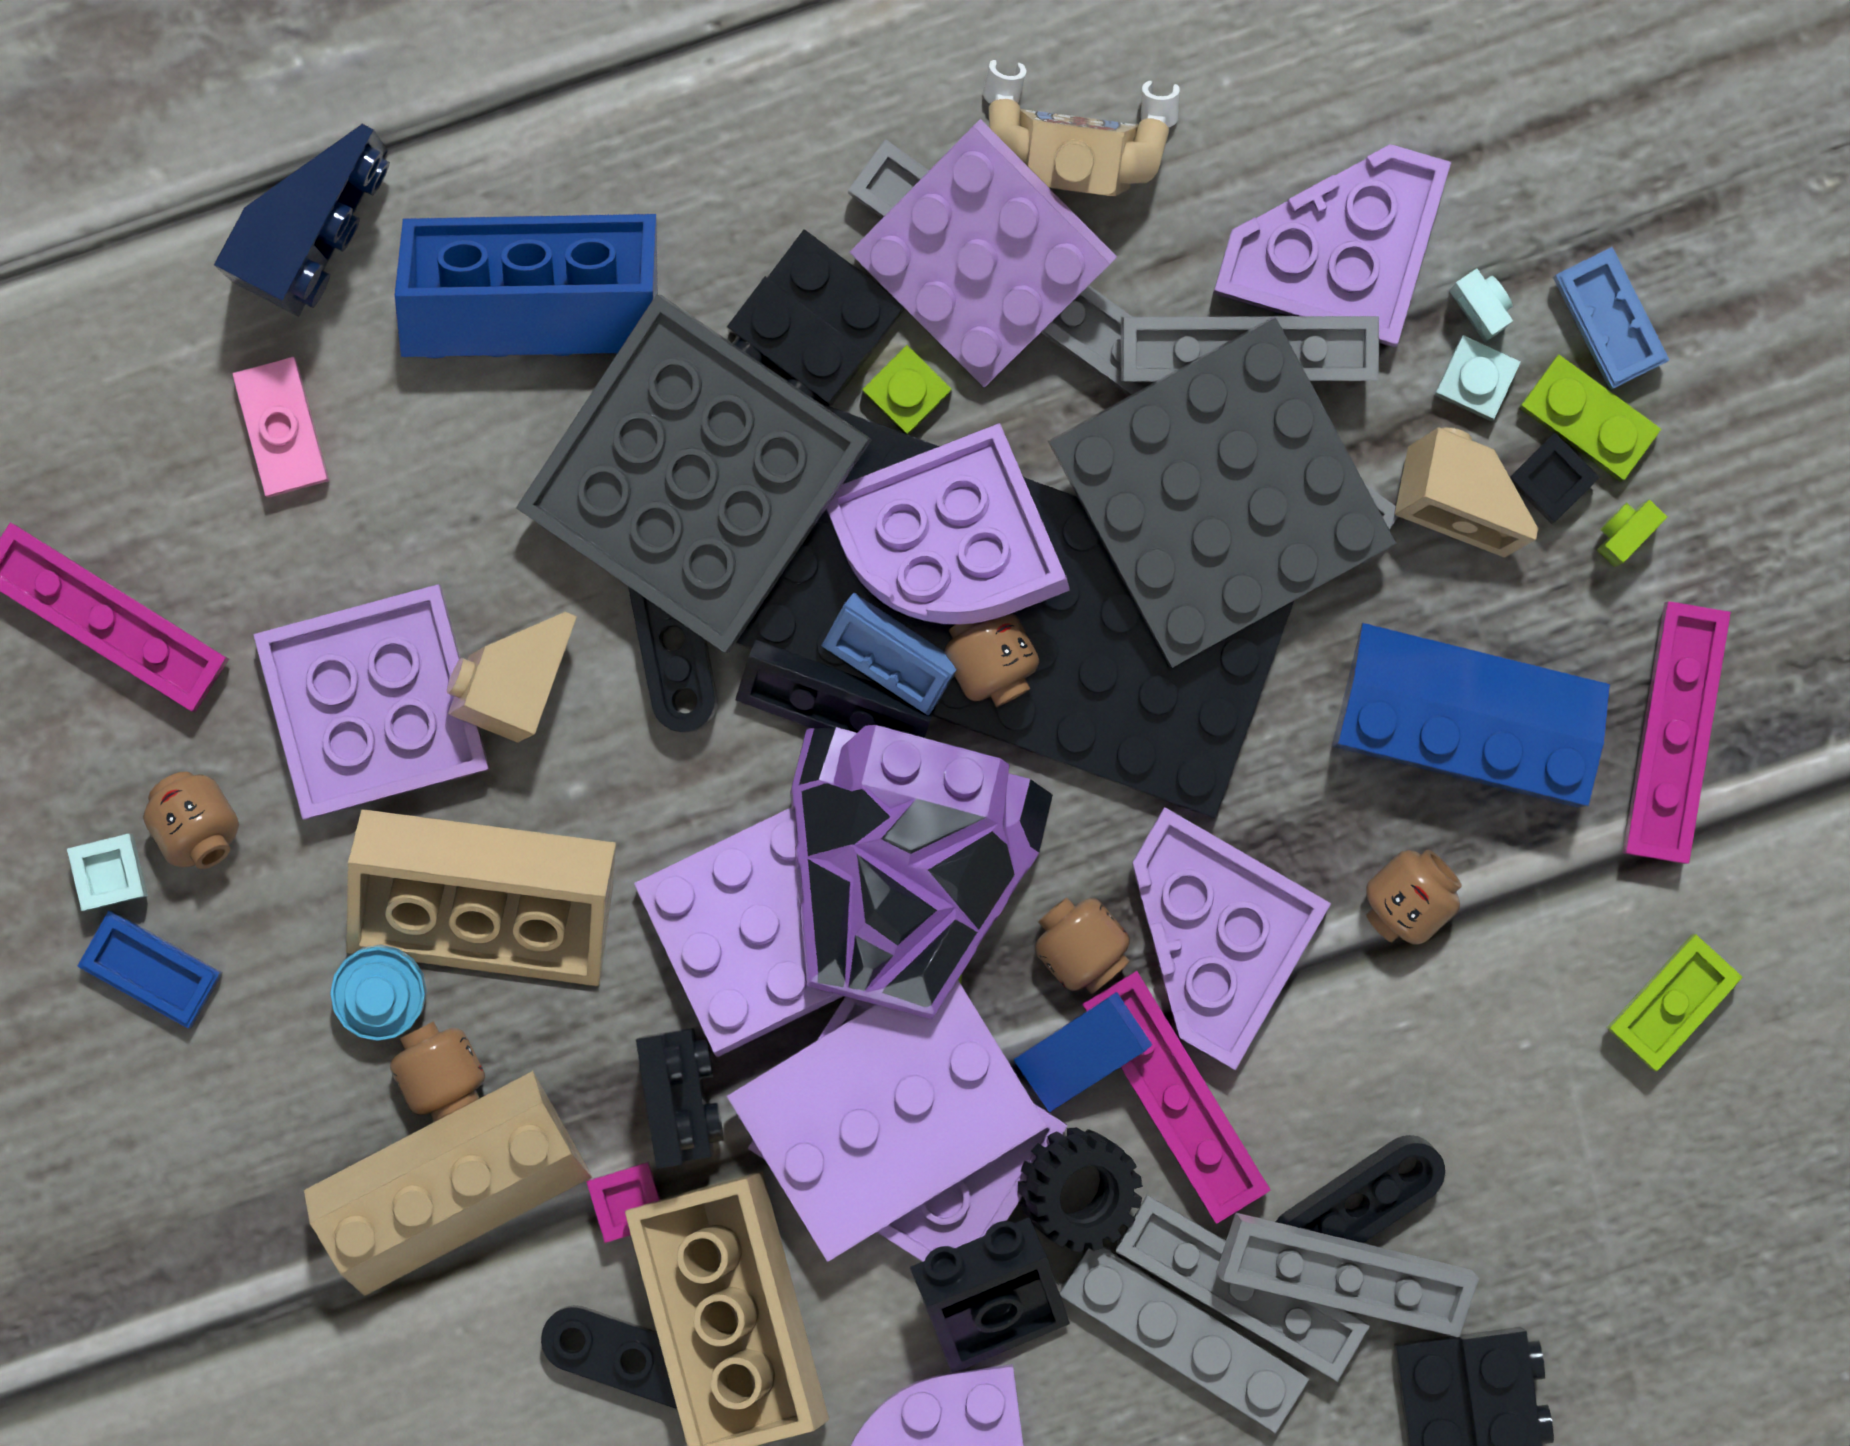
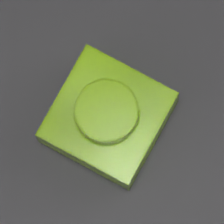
M906 345L862 389V392L903 433L909 435L952 392V388Z
M1650 499L1640 504L1636 509H1633L1626 502L1601 527L1600 530L1608 538L1600 545L1597 551L1615 568L1624 563L1668 516Z

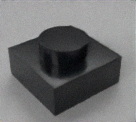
M1556 433L1552 434L1510 476L1515 488L1551 524L1555 523L1600 478Z

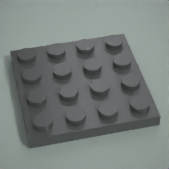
M656 294L516 506V509L724 653H729L872 439L664 296Z
M1276 317L1264 321L1048 441L1163 656L1172 668L1397 544Z

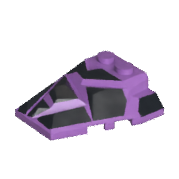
M878 725L864 726L858 733L837 727L807 729L790 790L792 811H795L798 840L795 849L797 869H800L803 903L800 910L807 986L933 1019L974 956L978 945L993 922H996L1005 908L1009 897L1025 873L1027 874L1040 852L1053 794L1029 778L1009 774L1010 764L1001 758Z

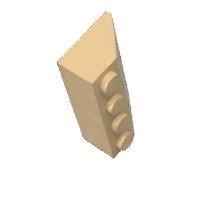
M362 809L348 860L346 953L353 954L363 947L381 944L399 948L418 963L599 986L613 890L616 843Z
M532 1071L305 1189L304 1194L310 1224L339 1273L366 1296L592 1178Z
M763 1171L625 1210L687 1446H757L812 1432L829 1420Z

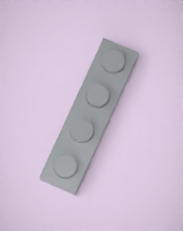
M1379 316L1121 317V381H1158L1272 317L1277 318L1310 381H1379Z
M1146 1194L1140 1208H1138L1134 1215L1135 1221L1130 1228L1127 1227L1114 1249L1116 1252L1338 1382L1370 1327L1367 1323L1342 1309L1222 1281L1216 1270L1226 1240Z
M1235 1213L1216 1273L1224 1282L1455 1337H1460L1479 1281V1277L1471 1269L1240 1213Z
M1104 1246L1102 1249L1095 1251L1087 1247L1059 1291L1060 1296L1274 1433L1277 1432L1310 1380L1297 1369Z

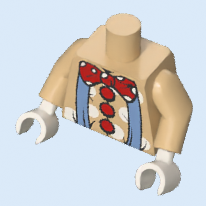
M996 60L990 62L983 90L984 99L990 103L989 128L1049 188L1117 196L1130 189L1131 184L1147 183L1157 174L1169 134V127L1175 125L1178 121L1180 87L1177 84H1174L1173 92L1170 95L1156 96L1152 94L1153 81L1145 82L1142 86V121L1139 122V125L1020 109L1018 103L1026 75L1025 66L1022 63H1017L1014 76H1006L996 70Z

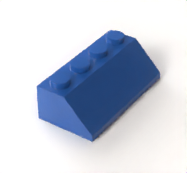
M656 214L404 218L402 221L394 296L401 357L436 359L445 356L488 355L491 357H505L508 355L552 354L555 356L595 353L618 354L654 297L658 294Z
M1362 623L1331 747L1576 808L1586 807L1590 803L1604 745L1610 684Z

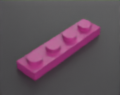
M10 522L0 537V592L191 712L196 713L229 661V658L17 525Z
M1671 601L1664 603L1623 854L1681 864H1689L1731 615L1729 611Z
M1135 971L1085 1001L1082 1005L1087 1011L1117 992L1153 1044L1145 1052L1120 1068L1210 1216L1217 1224L1271 1190L1138 971Z

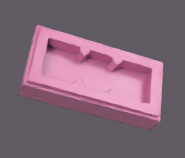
M291 357L232 373L265 496L269 498L328 482L329 477L297 359Z

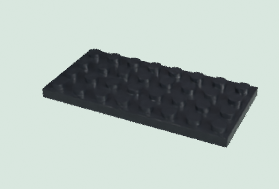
M823 405L872 439L843 484L940 447L831 406ZM1023 477L1065 573L1070 591L1012 613L1019 619L1039 657L1037 669L1025 678L1030 687L1029 691L1004 705L996 707L991 697L981 701L968 699L964 695L955 676H953L936 705L933 716L1215 819L1294 601L1172 668L1163 656L1078 497ZM825 509L736 644L752 650L755 640H759L879 684L821 646L842 607L853 593H856L943 651H945L947 643L953 639L949 629L956 624H941L910 617L884 604L870 593L851 569L827 509Z

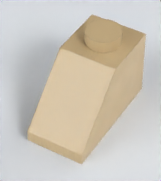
M1439 427L1408 446L1394 515L1504 558L1536 540L1538 527L1494 449L1472 441V437L1462 430Z
M563 612L489 644L469 655L467 660L460 658L453 669L447 686V694L454 696L448 715L517 743L535 735L577 616Z

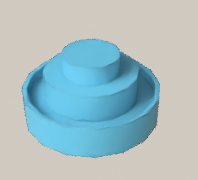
M381 944L363 947L347 957L334 974L330 991L333 1011L342 1025L358 1037L375 1041L395 1038L411 1028L423 1011L427 994L424 974L415 960L399 948Z

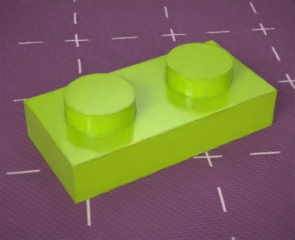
M1559 354L1554 358L1519 406V409L1552 433H1556L1563 441L1619 482L1626 479L1661 431L1660 427Z
M1691 934L1606 1028L1651 1070L1657 1072L1743 977L1697 934Z

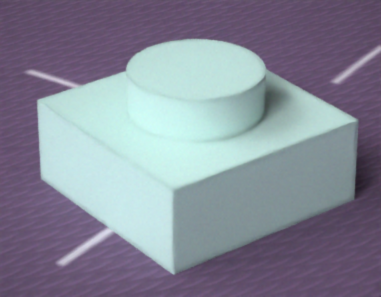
M1476 268L1457 281L1449 290L1484 342L1506 329L1513 322L1507 312L1513 307L1512 301L1494 276L1491 275L1484 279Z
M1463 335L1454 350L1434 395L1492 422L1521 361Z
M125 834L67 849L81 911H88L148 896L133 834Z

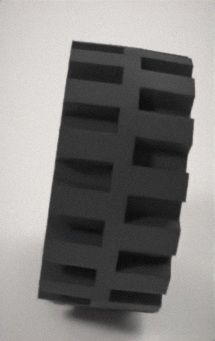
M1077 1127L1067 1128V1136L1057 1131L1048 1135L1050 1145L1045 1148L1037 1143L1031 1150L1036 1156L1034 1162L1031 1163L1024 1160L1020 1170L1028 1176L1027 1181H1018V1193L1025 1198V1200L1020 1202L1023 1213L1030 1218L1033 1226L1043 1235L1062 1247H1068L1072 1251L1083 1252L1084 1245L1092 1251L1102 1249V1239L1104 1238L1114 1243L1122 1237L1118 1228L1122 1224L1130 1228L1135 1221V1218L1129 1214L1131 1208H1140L1142 1197L1134 1192V1189L1143 1187L1141 1176L1134 1171L1137 1167L1134 1160L1117 1144L1090 1129L1084 1132ZM1095 1166L1099 1171L1100 1177L1098 1192L1095 1197L1082 1210L1065 1213L1060 1203L1063 1185L1069 1176L1078 1169Z

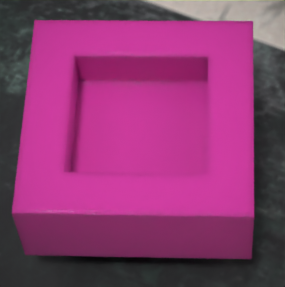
M649 1161L586 1181L605 1243L631 1235L625 1210L661 1200Z

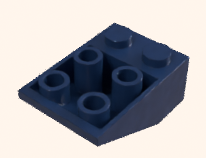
M364 124L359 125L244 207L214 266L231 282L298 317L305 304L311 308L315 307L328 285L330 274L325 272L324 269L335 248L343 252L356 233L360 218L353 214L365 192L373 196L388 172L390 162L383 159L388 150L375 130Z

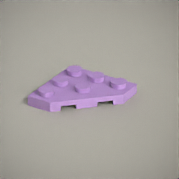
M1389 144L1367 156L1361 162L1288 199L1287 202L1261 216L1254 217L1232 229L1213 294L1287 316H1379V343L1396 347L1451 162Z
M1164 807L1132 861V866L1175 1027L1180 1039L1236 1070L1331 903Z

